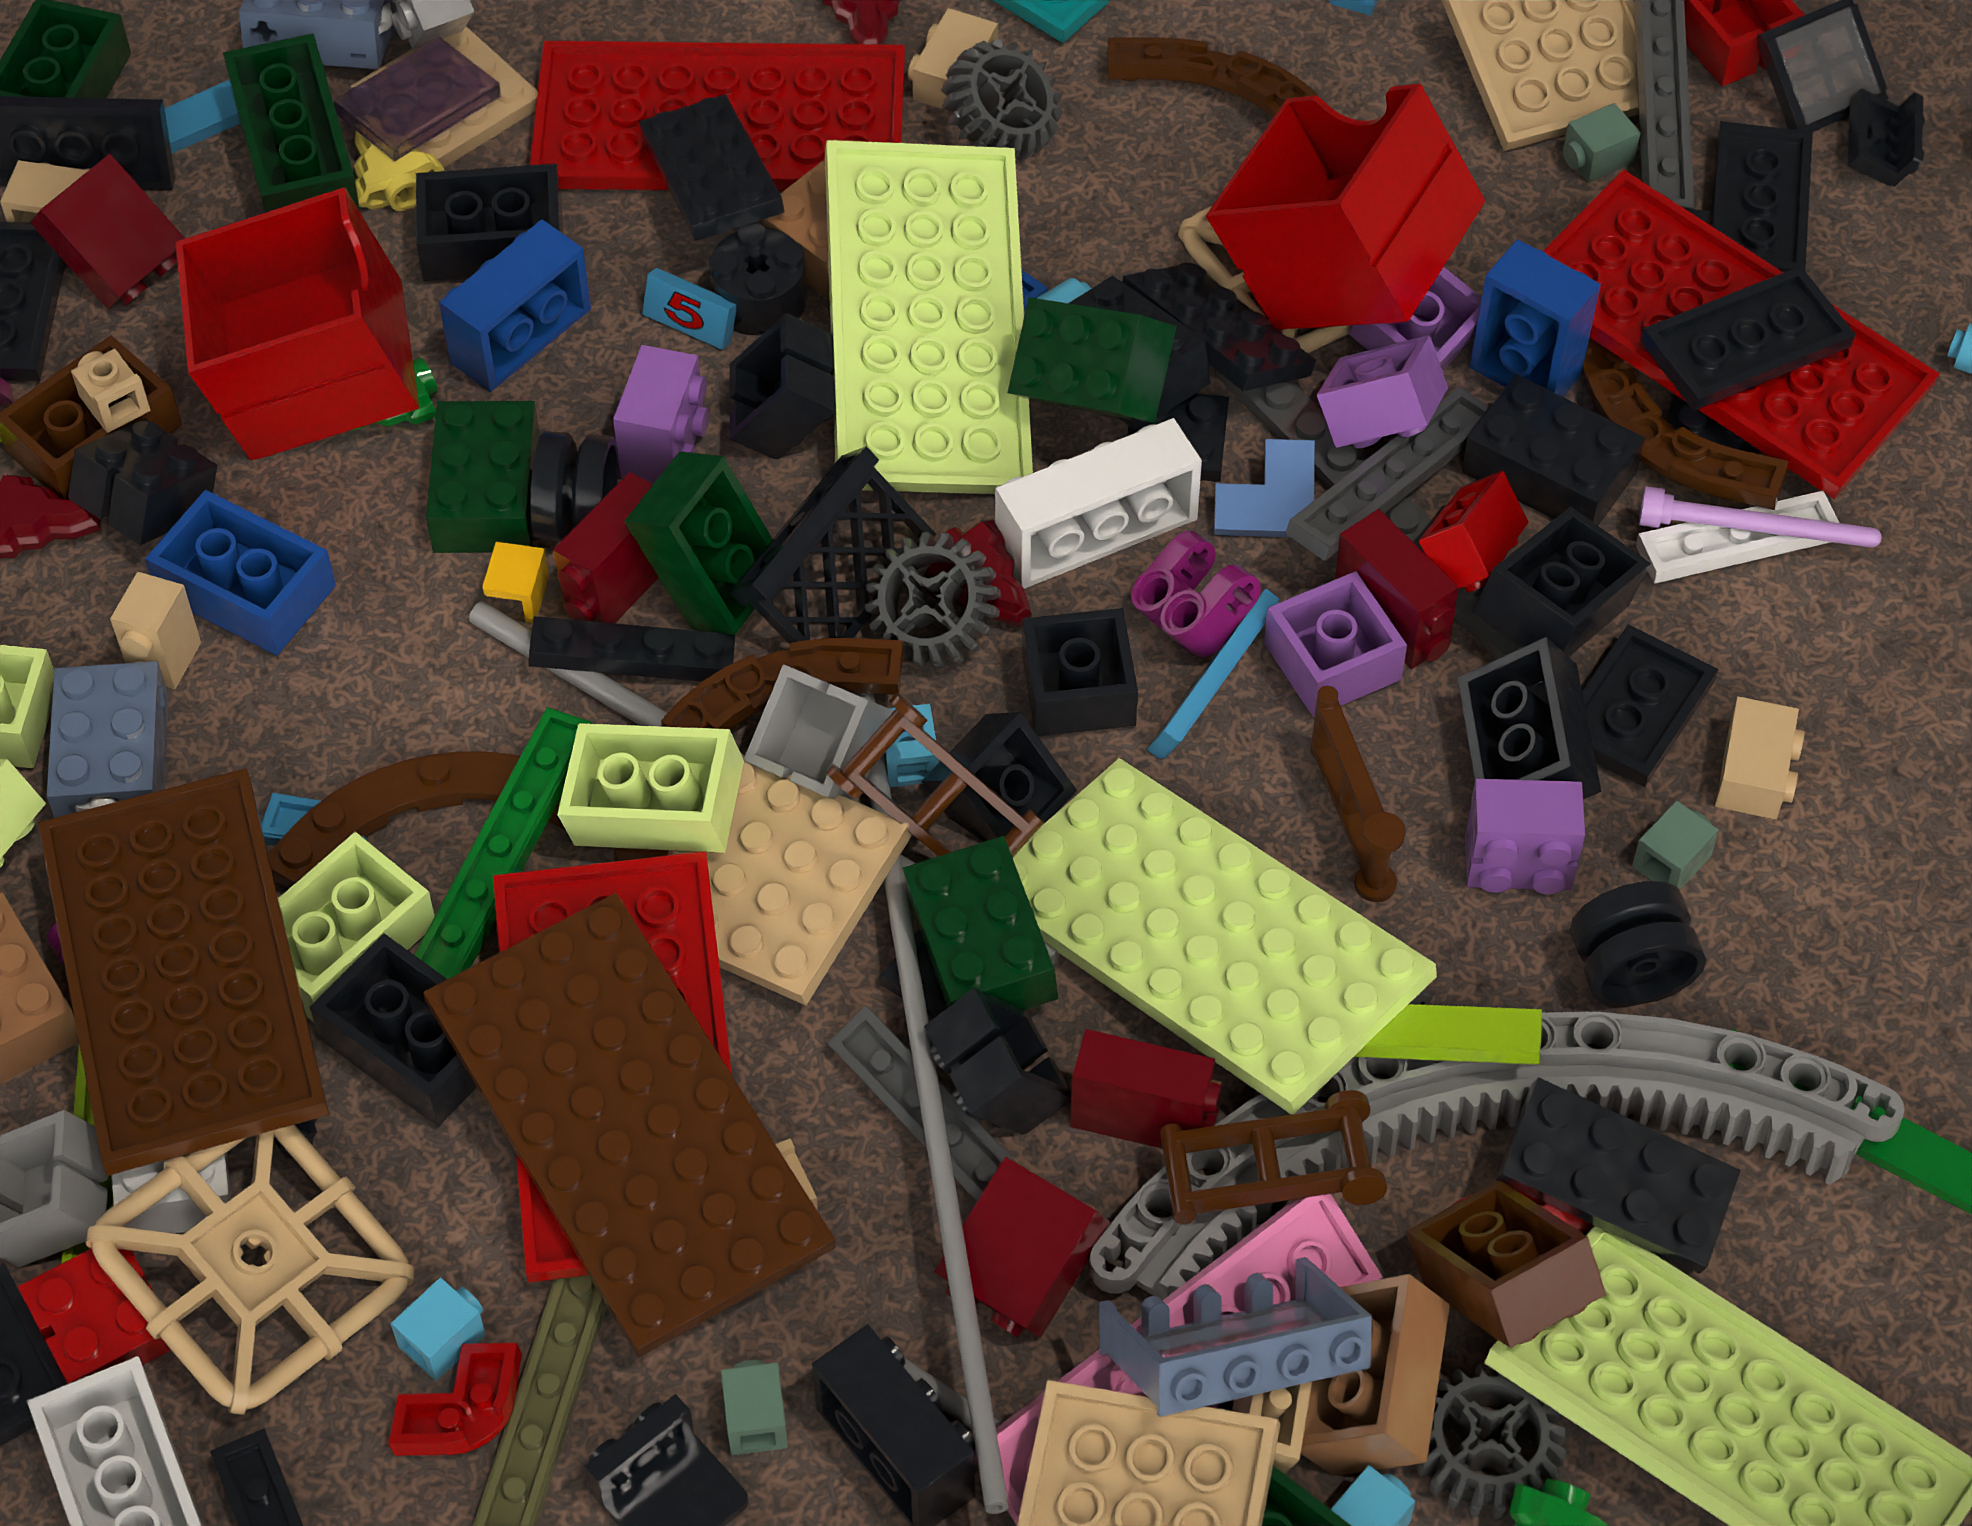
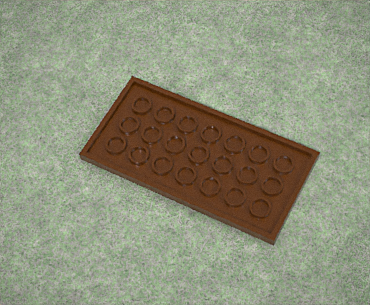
M247 768L38 822L101 1162L106 1175H113L328 1116L329 1110Z
M617 893L423 992L425 1002L638 1358L836 1248L834 1236Z

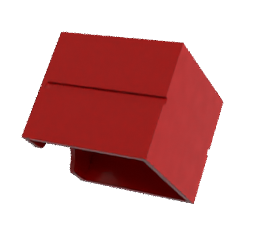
M1421 83L1390 87L1385 95L1387 102L1385 114L1370 121L1346 117L1332 109L1318 96L1287 98L1206 214V218L1237 269H1242L1244 272L1243 279L1271 325L1277 330L1409 322L1486 202Z
M345 187L175 242L188 373L216 413L221 415L222 421L250 460L261 459L420 409L402 280Z

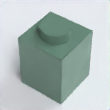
M1615 103L1568 123L1565 144L1563 146L1564 159L1571 169H1577L1585 180L1590 183L1635 163L1640 131Z
M1676 801L1639 839L1632 867L1652 881L1667 882L1678 887L1680 890L1711 858L1719 829L1714 827L1702 813L1690 810Z
M747 1360L736 1364L733 1368L722 1369L721 1377L731 1455L788 1448L778 1362L766 1364L760 1360Z

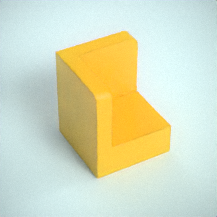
M496 542L482 586L485 596L522 601L526 623H533V617H538L548 583L549 572L545 548Z

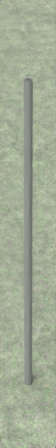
M853 692V694L875 702V697L872 693ZM883 754L871 768L867 779L891 799ZM870 798L872 809L891 816ZM900 854L886 876L884 886L985 1511L990 1514H998L1006 1511L1009 1508L936 1064L930 1051L932 1040L924 1027L929 1022Z

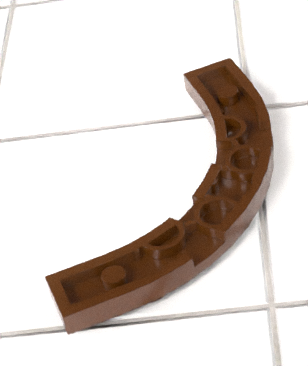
M1107 37L1108 79H1122L1125 81L1165 79L1203 84L1235 94L1258 106L1272 118H1274L1287 98L1317 96V93L1287 70L1245 51L1239 50L1236 55L1232 56L1208 50V42L1158 37Z
M1589 338L1583 365V375L1590 399L1599 415L1645 437L1640 458L1641 462L1661 475L1699 492L1775 510L1787 476L1788 460L1723 446L1702 438L1684 427L1677 430L1661 417L1662 410L1651 399L1641 382H1637L1633 366Z
M821 638L789 643L790 649L774 652L757 659L754 654L749 655L719 670L681 698L661 720L662 727L732 729L752 714L765 709L783 664L849 692L899 694L904 658L903 641L863 638ZM616 848L615 850L618 861L668 856V850Z
M486 751L431 754L379 768L351 781L311 808L268 853L274 881L287 889L291 888L354 832L358 833L361 837L364 835L365 838L389 824L388 817L414 807L417 808L418 812L440 807L463 805V799L494 800L495 805L520 756ZM560 798L548 822L566 831L557 815L561 801Z

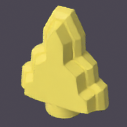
M366 118L364 121L357 123L355 147L360 157L354 164V170L357 176L355 184L359 206L374 210L391 205L396 211H405L415 207L416 173L445 171L444 167L433 153L421 152L413 142L398 140L389 127L373 118Z

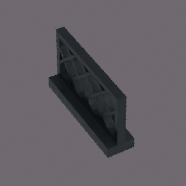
M867 446L844 454L837 460L729 591V594L742 607L751 604L788 644L810 640L809 625H828L829 638H854L872 616V614L865 610V604L878 599V596L870 594L868 597L866 585L872 582H867L865 555L883 556L884 567L887 569L892 561L887 558L886 550L891 548L900 555L904 553L903 548H895L893 521L904 522L917 536L914 540L917 547H919L922 532H929L933 537L936 535L928 524L875 469L874 466L878 463L879 459ZM866 484L879 496L880 513H862L860 491ZM849 506V512H844ZM837 520H850L852 547H834L832 526ZM863 521H881L883 548L864 546ZM821 540L822 547H815ZM808 555H822L824 582H806L804 560ZM835 555H853L855 582H837ZM793 575V581H788L789 578ZM780 589H794L796 617H785L771 603V600ZM806 590H825L827 617H808ZM837 590H856L857 612L853 617H839ZM840 625H846L841 631Z

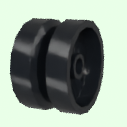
M543 431L540 435L535 452L531 483V523L534 537L537 540L561 542L571 531L572 525L575 528L619 483L618 447L613 436L588 434L577 451L576 443L569 433Z
M1643 881L1623 885L1602 893L1586 903L1572 918L1570 933L1579 956L1583 962H1586L1584 972L1591 992L1598 1003L1609 1007L1625 1008L1660 1001L1675 995L1691 985L1704 971L1707 959L1694 928L1690 927L1691 916L1678 887L1660 881Z

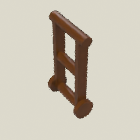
M1323 686L1317 693L1310 752L1317 761L1359 865L1354 879V888L1357 894L1366 901L1383 902L1389 899L1396 889L1397 880L1394 872L1389 868L1391 852L1396 851L1403 844L1405 827L1396 815L1384 812L1339 704L1338 691L1332 686Z
M895 693L889 700L896 709L842 769L832 764L826 770L827 775L854 799L857 800L865 793L900 824L908 823V831L937 856L948 854L952 851L927 830L967 785L1014 824L1005 835L1012 857L1021 850L1045 823L1031 809H1028L1022 816L925 732L922 727L928 720L898 693ZM905 730L952 770L912 816L865 777L866 773Z
M1345 1090L1332 1095L1326 1101L1324 1110L1184 1131L1177 1124L1163 1126L1160 1130L1174 1221L1178 1224L1186 1225L1195 1221L1196 1214L1340 1192H1342V1196L1347 1202L1354 1205H1368L1380 1200L1387 1192L1386 1179L1380 1170L1371 1168L1362 1125L1371 1112L1368 1097L1360 1091ZM1341 1130L1348 1168L1281 1178L1274 1140ZM1252 1143L1259 1181L1192 1191L1186 1153Z

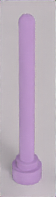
M1644 486L1639 514L1640 526L1659 528L1660 523L1670 524L1671 520L1870 548L1878 546L1882 540L1881 533L1876 528L1674 500V495L1665 494V489Z

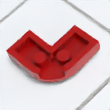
M518 1343L462 1344L453 1393L398 1394L388 1443L394 1456L462 1454L485 1445L498 1435L508 1422L514 1407L522 1353Z

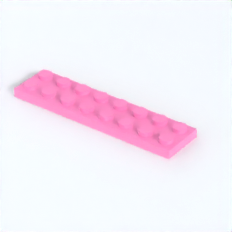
M1327 1194L1294 1199L1162 1301L1169 1307L1170 1328L1193 1323V1295L1195 1290L1204 1284L1212 1286L1221 1295L1222 1316L1245 1311V1282L1254 1273L1262 1274L1272 1283L1273 1305L1295 1300L1296 1259L1307 1257L1339 1287L1380 1280L1383 1276L1333 1196ZM1140 1317L1131 1324L1139 1334H1141ZM1300 1322L1160 1355L1163 1358L1299 1328L1308 1324ZM1099 1349L1057 1381L1147 1397L1107 1354L1100 1355ZM1045 1391L996 1428L1009 1504L1007 1511L1016 1525L1019 1519ZM1217 1403V1404H1213V1405H1209V1406H1204V1407L1216 1408V1407H1218L1221 1403ZM975 1450V1451H974L975 1461H976V1463H977V1465H978L977 1456H976V1450Z

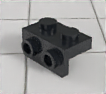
M1860 88L1850 98L1848 167L1893 187L1908 174L1916 172L1924 158V150L1922 149L1923 126L1925 123L1923 96L1914 92L1898 106Z

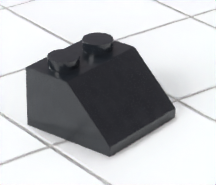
M1021 712L985 714L950 751L956 759L1022 816L1028 809H1031L1046 823L1077 791ZM940 761L921 782L932 794L952 770ZM969 785L944 811L949 819L984 842L1005 836L1014 826L1012 822Z

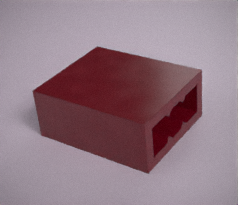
M108 154L40 209L30 222L108 309L120 299L126 306L148 288L143 280L155 271L161 278L177 264L175 242L185 239L111 154Z
M629 472L553 549L558 571L557 576L565 603L564 608L573 620L616 623L659 578L624 522L653 485L632 472Z
M1377 509L1340 533L1335 579L1354 571L1358 573L1407 644L1404 663L1410 669H1413L1425 660L1432 662L1440 658L1447 651L1451 643L1450 638L1459 587L1380 509Z
M1085 1029L1072 1074L1070 1127L1163 1149L1160 1130L1167 1124H1177L1181 1126L1182 1131L1214 1126L1218 1121L1219 1108L1217 1106L1222 1088V1082L1213 1080L1215 1059Z
M1005 1156L962 1226L975 1305L979 1301L994 1310L995 1312L990 1321L1013 1336L1019 1338L1025 1329L1041 1339L1088 1262L1093 1246L1111 1223L1097 1210ZM943 1256L934 1273L948 1282L945 1258ZM948 1285L944 1293L951 1297Z

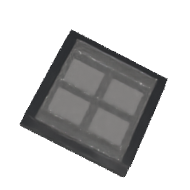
M1853 0L1836 1L1757 35L1760 43L1758 47L1788 129L1813 132L1849 116L1850 98L1860 88L1886 100L1889 99L1886 93L1888 88L1858 5Z

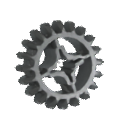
M1000 38L991 41L989 44L983 40L981 43H976L972 48L964 50L957 57V61L948 68L945 75L947 80L943 83L941 89L947 96L941 108L952 112L947 125H957L961 131L958 140L968 138L972 142V146L1015 148V158L1019 161L1028 159L1035 152L1041 151L1048 144L1047 141L1055 135L1056 130L1059 128L1056 122L1060 120V116L1063 113L1056 106L1060 102L1062 94L1052 90L1056 78L1047 77L1043 72L1046 62L1036 64L1032 60L1033 50L1025 51L1022 54L1019 51L1017 41L1009 43L1005 47Z
M922 532L919 547L909 537L903 538V554L900 555L891 548L886 550L887 558L892 561L887 569L879 564L873 566V571L882 577L880 584L872 582L866 585L868 592L878 596V599L865 604V610L868 613L879 615L869 624L870 629L875 633H884L881 637L882 640L903 641V662L912 655L913 664L919 668H923L929 658L933 666L944 668L946 653L956 663L963 662L964 654L961 647L965 645L973 652L980 651V645L974 639L976 634L980 632L984 636L992 635L993 630L983 623L985 617L996 618L1000 616V610L988 604V601L995 600L1001 596L999 588L987 585L996 577V572L991 567H982L986 560V556L982 552L977 550L970 553L971 544L965 539H961L954 544L953 537L949 533L943 532L937 542H935L933 535L929 532ZM932 563L956 565L948 573L943 570L933 578H924L917 571L921 567ZM967 582L968 603L961 618L957 613L956 603L959 596L965 591L963 585ZM905 583L909 589L910 596L906 605L900 610L903 615L899 618L898 599ZM921 585L930 592L937 594L936 597L940 599L938 605L945 612V615L935 608L932 609L928 606L930 604L925 601L928 595L921 589ZM934 622H940L949 629L945 634L933 638L910 636L918 627L923 630L927 625Z
M1481 1363L1474 1367L1471 1379L1459 1368L1452 1372L1451 1385L1439 1379L1427 1463L1417 1464L1416 1467L1418 1477L1433 1476L1429 1486L1432 1495L1440 1494L1448 1489L1450 1495L1447 1504L1450 1510L1458 1507L1463 1499L1471 1503L1469 1512L1473 1519L1479 1516L1482 1505L1490 1506L1491 1514L1497 1521L1503 1517L1506 1503L1511 1507L1516 1484L1528 1485L1542 1491L1545 1479L1559 1480L1560 1472L1557 1468L1564 1466L1567 1457L1566 1449L1561 1447L1567 1438L1566 1427L1556 1425L1560 1418L1559 1412L1550 1406H1543L1544 1402L1514 1382L1507 1380L1499 1372L1496 1371L1495 1377L1487 1376L1486 1370ZM1482 1407H1493L1500 1410L1490 1411ZM1449 1419L1458 1427L1456 1433L1463 1440L1459 1454L1455 1457L1448 1450L1442 1432L1443 1426ZM1522 1425L1528 1431L1534 1446L1535 1456L1529 1463L1520 1455L1521 1448L1514 1440L1518 1428ZM1500 1436L1499 1443L1492 1440L1493 1438L1496 1440ZM1479 1438L1483 1440L1485 1443L1481 1442L1480 1444H1478ZM1486 1470L1493 1472L1497 1476H1488L1476 1472Z

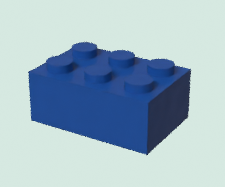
M542 219L528 231L519 234L513 243L496 257L484 262L479 270L460 286L452 288L439 302L450 363L486 390L492 392L591 310L583 248Z
M1517 239L1485 276L1469 368L1503 387H1506L1515 374H1518L1564 397L1582 374L1601 284L1592 280L1586 274L1553 259L1542 250L1535 249Z
M204 490L145 558L151 576L184 585L193 614L276 656L279 655L336 586L327 549L207 490Z

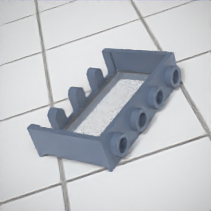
M1307 1257L1296 1259L1295 1300L1273 1305L1272 1283L1262 1274L1254 1273L1245 1282V1311L1222 1316L1221 1295L1212 1286L1204 1284L1199 1286L1193 1295V1323L1170 1328L1169 1307L1158 1296H1150L1142 1303L1141 1334L1117 1311V1307L1110 1300L1099 1302L1100 1355L1107 1354L1157 1406V1415L1161 1417L1371 1368L1372 1316Z

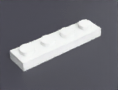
M1824 491L1778 501L1775 510L1759 506L1742 509L1839 523ZM1686 522L1639 533L1636 547L1640 556L1651 563L1648 573L1655 584L1830 542Z

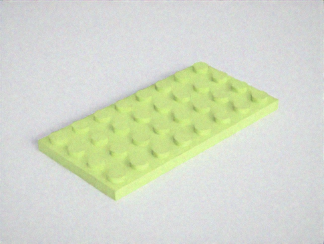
M827 140L825 146L830 322L834 349V370L832 376H834L835 463L842 455L867 446L879 459L878 463L874 466L875 469L899 492L995 494V488L1004 485L1010 479L1032 474L1029 399L1007 393L1024 320L1015 148ZM868 484L862 489L863 491H874Z
M1120 758L1044 823L1013 857L1044 942L1210 1058H1214L1216 1063L1290 1114H1295L1370 1039L1437 977L1436 964Z
M1594 1226L1587 1236L1606 1295L1587 1305L1581 1313L1572 1317H1566L1542 1330L1536 1338L1527 1343L1517 1344L1509 1348L1497 1340L1485 1360V1364L1729 1526H1960L1972 1508V1457L1651 1251L1597 1226Z

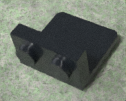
M676 1394L663 1404L658 1402L647 1407L638 1416L633 1428L617 1440L611 1438L600 1444L591 1454L589 1462L584 1465L591 1495L619 1526H725L744 1511L749 1503L746 1490L694 1434L691 1411Z

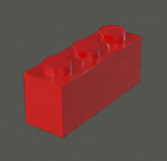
M1500 471L1459 488L1419 539V543L1425 554L1459 588L1463 587L1465 592H1472L1485 586L1493 568L1505 559L1504 556L1510 549L1519 543L1517 538L1529 521L1504 472Z

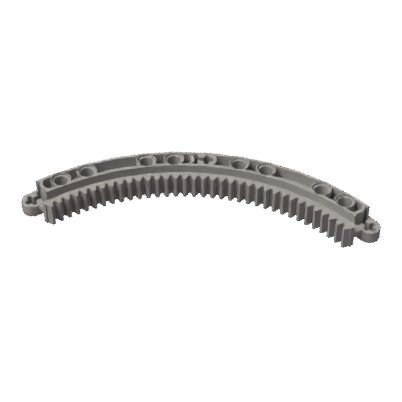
M1606 1012L1542 1013L1540 1065L1353 1057L1295 1114L1324 1110L1325 1103L1313 1100L1316 1097L1330 1098L1332 1095L1345 1090H1356L1364 1093L1368 1097L1371 1112L1362 1125L1372 1165L1376 1163L1378 1148L1392 1157L1396 1152L1397 1141H1400L1411 1150L1415 1148L1416 1135L1420 1134L1431 1144L1435 1142L1436 1129L1439 1128L1450 1139L1455 1137L1457 1124L1461 1123L1467 1132L1472 1134L1475 1133L1477 1120L1482 1119L1490 1130H1496L1497 1118L1501 1116L1505 1118L1510 1127H1516L1531 1084L1539 1077L1624 1117H1627L1628 1114L1634 1115L1636 1122L1644 1126L1650 1117L1656 1118L1659 1130L1665 1131L1673 1120L1678 1122L1680 1133L1683 1135H1687L1693 1125H1698L1702 1139L1708 1140L1715 1130H1719L1725 1145H1729L1736 1136L1742 1137L1745 1151L1750 1152L1758 1142L1764 1144V1156L1770 1159L1779 1150L1784 1151L1785 1165L1791 1167L1801 1158L1805 1160L1806 1174L1811 1176L1819 1168H1823L1826 1170L1825 1183L1831 1185L1841 1177L1844 1179L1851 1161L1864 1139L1873 1142L1886 1141L1898 1132L1905 1109L1900 1096L1887 1086L1816 1055L1746 1033L1672 1018ZM1587 1044L1599 1045L1604 1049H1593L1587 1046ZM1728 1064H1740L1744 1066L1747 1070H1736L1731 1068ZM1385 1074L1391 1078L1382 1080L1377 1079L1372 1075ZM1793 1085H1803L1809 1088L1811 1091H1802L1795 1088ZM1260 1094L1214 1126L1291 1114ZM1858 1096L1863 1097L1862 1102H1859L1856 1109L1852 1110L1851 1108L1855 1105ZM1876 1106L1886 1111L1885 1115H1882L1878 1120L1868 1116L1869 1112L1875 1110ZM1341 1130L1274 1140L1281 1178L1338 1170L1341 1165L1348 1168ZM1252 1143L1186 1153L1192 1191L1259 1181ZM1164 1166L1132 1197L1095 1243L1090 1253V1276L1097 1287L1109 1293L1125 1292L1137 1283L1136 1286L1164 1300L1224 1254L1226 1250H1229L1241 1241V1236L1246 1237L1256 1229V1222L1262 1225L1271 1218L1272 1210L1279 1212L1288 1205V1200L1196 1214L1195 1221L1190 1224L1181 1225L1174 1221L1173 1215L1167 1218H1157L1151 1215L1152 1212L1158 1210H1165L1173 1214L1166 1167ZM1209 1168L1218 1173L1206 1176L1196 1171ZM1121 1254L1125 1259V1269L1116 1267L1112 1272L1106 1271L1105 1260L1114 1262Z

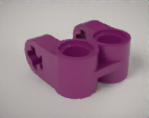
M1190 530L1175 536L1149 568L1137 578L1132 587L1131 599L1134 606L1144 616L1178 642L1190 654L1196 657H1207L1217 652L1223 646L1228 636L1254 607L1259 598L1261 587L1260 582L1255 576L1243 567L1234 564L1222 568L1201 593L1194 591L1212 568L1216 553L1215 548L1210 542L1198 533Z

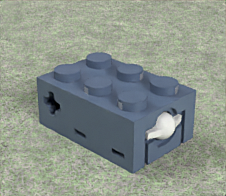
M244 0L239 10L243 48L314 33L323 65L379 69L394 33L393 30H395L392 14L397 13L395 3H392V0Z
M158 661L54 668L47 800L54 818L165 789L169 694Z

